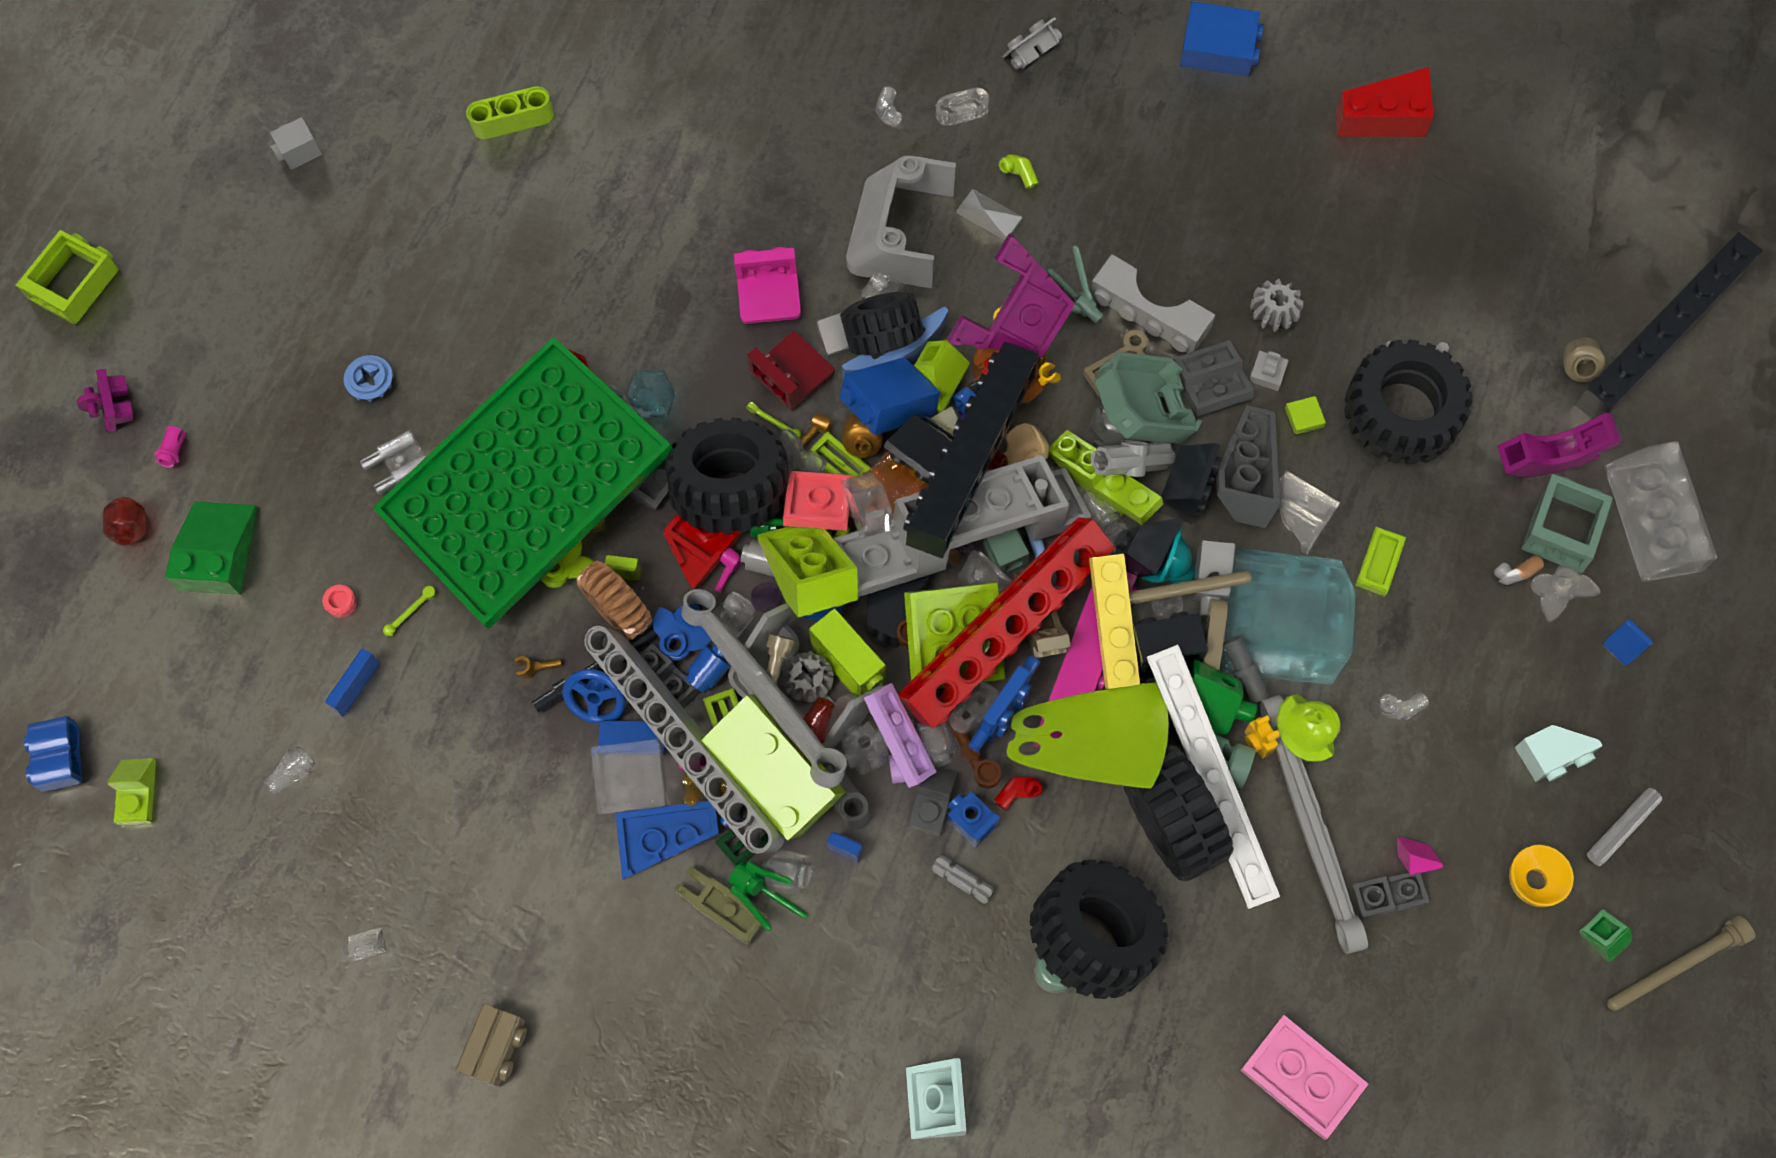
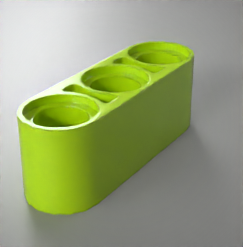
M536 86L475 101L468 106L466 116L472 132L477 138L490 139L545 125L553 119L554 109L548 91L543 87Z

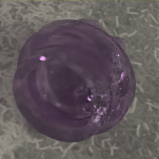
M772 582L758 584L751 592L753 608L763 614L782 604L783 595L781 590L775 587V584Z

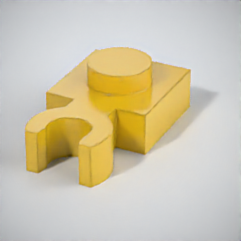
M1268 715L1250 722L1245 730L1247 745L1255 748L1256 753L1258 752L1261 759L1273 754L1279 745L1275 739L1280 737V733L1278 730L1273 731L1269 724L1270 718Z

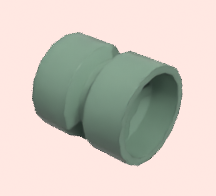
M1215 734L1236 788L1243 789L1256 749L1241 743L1232 746L1229 739Z

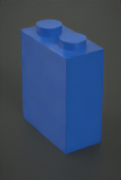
M1191 1L1180 66L1248 77L1251 65L1257 66L1260 48H1255L1256 41H1261L1264 24H1258L1260 11Z
M903 357L845 373L840 391V400L863 424H866L867 428L874 435L900 428L913 414L924 413L930 418L934 417L941 392Z

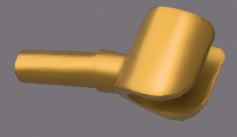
M816 414L808 432L795 444V447L801 450L816 435L817 431L823 434L827 431L830 432L833 426L832 419L824 414Z
M519 656L514 660V663L517 665L527 664L524 671L515 672L523 679L532 678L536 671L562 666L561 659L532 662L525 656Z

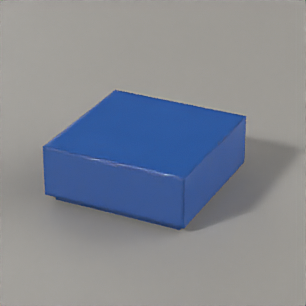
M831 832L826 842L829 851L857 863L863 854L861 843L836 832Z

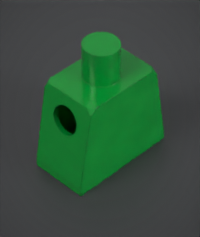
M1194 659L1189 673L1215 734H1228L1235 718L1249 723L1252 722L1257 712V704L1242 700V682Z

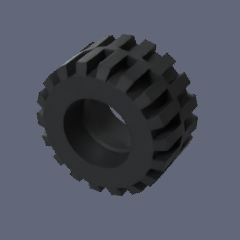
M891 292L868 297L853 303L840 314L849 351L853 354L875 355L894 351L913 343L924 333L915 295L911 293Z

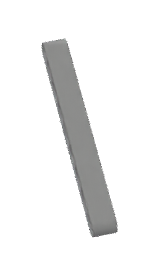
M594 626L589 629L584 639L587 651L610 677L612 682L746 848L756 854L773 853L780 850L784 844L785 837L701 742L706 736L624 634L618 629L603 626ZM605 635H607L608 642L606 647L603 648L602 641ZM626 659L627 668L623 672L621 665L623 660ZM645 682L647 690L645 695L642 696L641 686ZM663 706H665L666 717L662 721L660 712ZM683 730L687 737L684 745L680 742V734ZM702 755H705L707 761L704 770L700 767ZM723 779L727 784V790L724 795L720 792V783ZM743 805L746 806L748 811L745 820H742L740 816V809ZM763 830L767 832L769 838L766 846L760 840Z

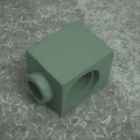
M1017 529L983 539V546L999 577L1028 565L1029 552Z

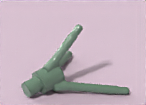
M1073 246L1082 292L1078 294L1052 268L1048 269V273L1074 298L1073 302L1075 305L1071 312L1080 313L1083 317L1088 316L1096 323L1101 319L1103 313L1096 308L1097 303L1092 300L1093 297L1089 290L1079 247Z

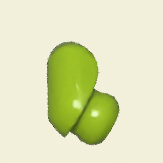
M1009 154L1000 160V170L1006 174L1010 172L1020 175L1026 189L1033 188L1039 184L1032 164L1027 158Z

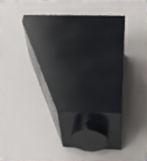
M930 575L868 594L867 635L870 636L872 642L885 648L888 645L897 648L899 644L897 627L902 621L906 620L904 593L927 590L930 584Z

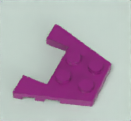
M1009 233L995 259L997 262L1021 274L990 328H986L961 315L947 339L953 345H973L975 348L1000 349L1002 344L1007 342L1038 353L1039 357H1043L1075 304L1021 243Z

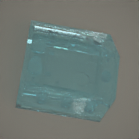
M1235 548L1232 573L1248 571L1252 575V580L1248 584L1232 586L1230 589V596L1227 599L1228 612L1224 642L1241 635L1252 660L1257 661L1259 665L1257 670L1260 677L1332 685L1353 651L1355 590L1342 561ZM1223 647L1220 671L1233 673L1235 668L1226 649Z

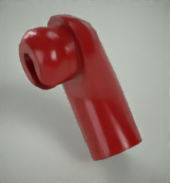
M1013 777L1006 783L993 801L998 807L1006 811L1016 798L1038 797L1042 793L1043 786L1035 777Z

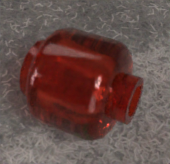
M122 497L114 499L104 507L102 513L104 536L121 546H128L139 541L146 533V512L144 507L131 498Z

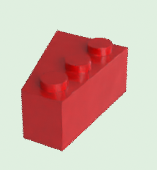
M1429 67L1342 91L1336 109L1337 137H1425L1434 118Z

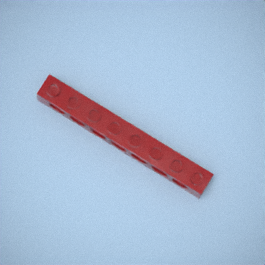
M1081 517L1072 522L898 693L902 703L920 724L934 728L946 722L950 717V712L959 703L968 700L973 694V689L981 681L990 678L995 673L996 666L1004 658L1013 655L1019 648L1018 644L1026 636L1035 633L1041 627V621L1049 613L1057 611L1064 604L1063 599L1071 591H1075L1084 585L1086 577L1091 573L1089 558L1108 556L1115 549L1093 519ZM1078 550L1079 559L1077 563H1074V553ZM1056 572L1057 581L1052 586L1051 577ZM1034 594L1035 602L1033 606L1029 608L1028 600L1030 596ZM1011 616L1012 626L1009 630H1006V620ZM986 639H989V649L984 653L982 649L983 643ZM966 661V672L960 676L959 668ZM941 684H943L944 692L942 696L937 699L936 690Z

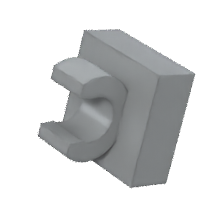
M1259 350L1249 381L1278 391L1289 360L1280 357V354L1271 351L1266 353Z

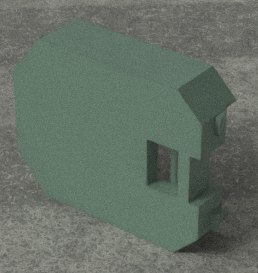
M1117 352L1100 366L1095 384L1108 420L1126 439L1181 444L1197 432L1202 423V420H1195L1192 409H1185L1180 396V392L1184 387L1179 376L1184 370L1171 358ZM1160 397H1164L1169 413H1165Z

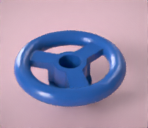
M594 669L576 671L566 679L563 686V699L566 706L576 717L585 722L600 724V721H615L622 715L625 709V696L612 682L611 678L602 671ZM589 679L587 684L583 683L580 680ZM573 689L584 696L585 701L588 703V712L575 702L572 693ZM616 698L614 709L607 714L599 715V706L606 699Z

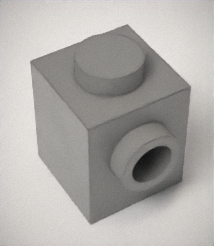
M302 117L270 132L276 143L271 146L279 162L285 160L290 170L322 155Z

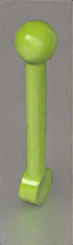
M749 402L746 406L747 410L752 414L761 416L790 434L789 436L792 440L796 441L801 438L802 433L799 429L788 427L759 409L755 403Z
M426 586L422 591L423 595L392 624L384 626L383 633L386 636H393L396 628L426 600L435 598L436 591L432 586Z

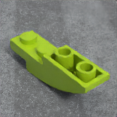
M1066 430L1049 447V456L1060 468L1066 467L1070 477L1095 499L1120 517L1126 514L1141 525L1163 505L1160 495L1130 476L1122 474L1106 476L1095 473V469L1090 462L1091 454L1097 449L1069 430Z

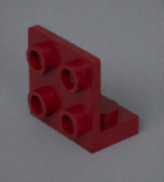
M795 331L791 332L768 353L763 354L755 347L747 354L750 372L791 411L835 373L834 367Z

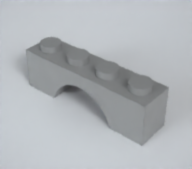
M1111 254L1092 280L1090 292L1094 300L1102 306H1109L1119 312L1120 316L1125 320L1134 321L1141 325L1152 336L1161 337L1170 342L1176 350L1186 353L1196 351L1212 329L1216 315L1190 299L1173 307L1158 306L1149 302L1143 297L1137 287V268Z

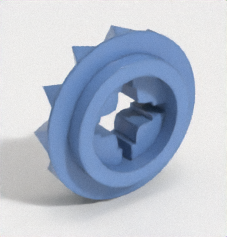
M366 355L357 358L347 367L344 373V385L348 393L358 401L363 399L371 402L373 398H383L384 392L387 389H391L394 375L386 360L378 356ZM363 372L373 377L375 385L372 386L365 382Z

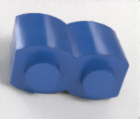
M68 716L28 725L27 735L24 736V746L27 753L30 754L29 766L26 767V777L28 782L41 792L82 784L83 768L80 756V732L76 721Z

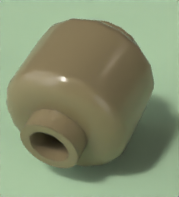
M1581 337L1572 340L1566 345L1562 353L1565 373L1576 382L1587 383L1594 381L1605 369L1606 359L1603 349L1597 341L1591 338Z

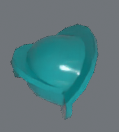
M1182 526L1156 575L1140 577L1142 580L1150 583L1165 581L1169 584H1175L1193 579L1195 572L1192 564L1191 548L1180 536Z

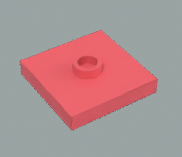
M789 471L783 526L847 531L852 475Z

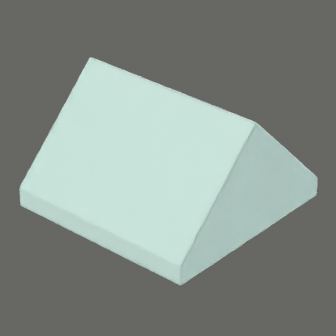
M960 1058L907 1067L906 1077L911 1139L966 1135Z

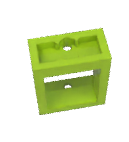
M59 230L16 286L28 300L76 325L119 269L111 260L113 255L103 247L97 246L94 248L82 236L76 233L71 236ZM74 253L95 266L68 300L46 289V287Z
M835 608L809 628L812 649L817 655L824 656L826 661L832 666L833 673L853 695L859 697L879 685H887L886 665Z

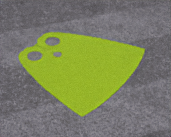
M1156 682L1082 693L1025 708L1013 716L1011 728L1016 732V735L1008 743L1007 756L1019 764L1067 777L1151 789L1159 776L1165 758L1169 728L1168 708ZM1031 715H1039L1044 718L1043 725L1037 728H1028L1023 724V721ZM1054 731H1060L1062 736L1052 738L1050 734ZM1026 742H1036L1040 745V750L1034 755H1024L1019 752V747Z

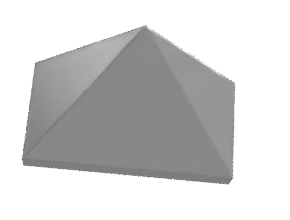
M974 189L971 190L957 209V214L1003 240L1006 239L1009 233L1012 234L1023 218L1021 215Z

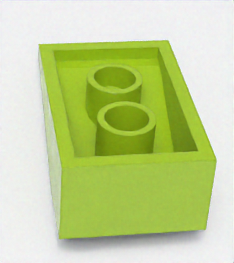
M788 526L758 535V542L781 593L797 617L812 615L815 612L839 607L858 600L857 567L826 529Z

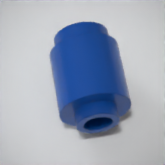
M707 644L688 668L689 673L686 679L696 689L706 693L710 688L714 689L731 665L716 645Z

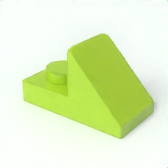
M156 759L121 760L108 779L107 785L116 790L114 823L117 825L152 823Z

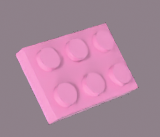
M1285 1015L1278 1020L1240 1069L1241 1072L1323 1140L1328 1139L1368 1086L1366 1081Z

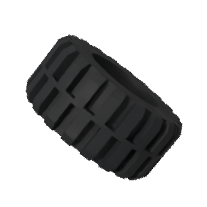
M1410 339L1407 344H1403L1402 340L1391 341L1388 348L1386 345H1381L1375 348L1372 354H1367L1361 361L1360 366L1357 367L1344 400L1347 403L1344 408L1345 418L1351 419L1348 427L1352 434L1358 433L1359 438L1357 441L1363 447L1367 445L1371 447L1373 455L1380 457L1381 454L1388 457V461L1398 463L1399 459H1403L1405 464H1416L1419 458H1421V461L1426 462L1432 460L1436 454L1441 455L1451 443H1454L1471 413L1469 408L1473 403V394L1468 392L1471 387L1469 378L1462 376L1464 369L1459 362L1454 364L1450 360L1452 355L1445 350L1443 353L1435 349L1436 345L1427 343L1424 346L1419 344V340ZM1392 384H1406L1419 389L1429 398L1434 409V416L1416 421L1396 415L1385 404L1381 395V389Z
M731 417V420L716 418L714 422L706 423L704 421L698 423L695 429H687L681 435L682 438L678 437L671 445L674 449L667 455L665 465L670 503L673 509L676 510L677 515L685 522L688 521V524L697 529L702 527L706 532L713 534L716 531H722L724 535L733 534V531L741 530V533L750 531L753 526L760 527L766 524L767 518L772 519L780 511V508L784 506L788 484L786 449L783 447L779 437L764 425L759 427V424L755 421L748 420L744 422L740 418ZM724 472L744 473V475L731 479L711 478L716 474Z
M1167 745L1163 765L1153 787L1149 789L1124 786V791L1128 796L1129 803L1136 814L1139 824L1165 866L1170 869L1171 873L1178 880L1190 881L1229 860L1234 850L1232 846L1233 841L1229 835V829L1224 822L1223 815L1201 775L1198 774L1186 755L1179 751L1178 747Z
M1083 860L1081 863L1074 862L1064 870H1061L1036 899L1029 921L1030 926H1032L1030 930L1032 943L1037 944L1035 948L1036 954L1040 960L1044 959L1046 962V970L1051 975L1056 974L1061 979L1059 983L1065 987L1070 988L1072 986L1077 989L1076 993L1084 996L1093 994V998L1107 999L1109 996L1110 998H1118L1135 989L1162 961V956L1166 953L1168 945L1166 939L1168 937L1167 923L1163 922L1165 913L1162 906H1158L1155 902L1157 900L1156 895L1152 890L1148 891L1143 886L1145 882L1138 876L1134 878L1128 874L1130 870L1122 866L1113 867V863L1100 860L1097 864L1096 860ZM1080 911L1087 912L1100 919L1112 932L1117 947L1098 939L1085 925Z

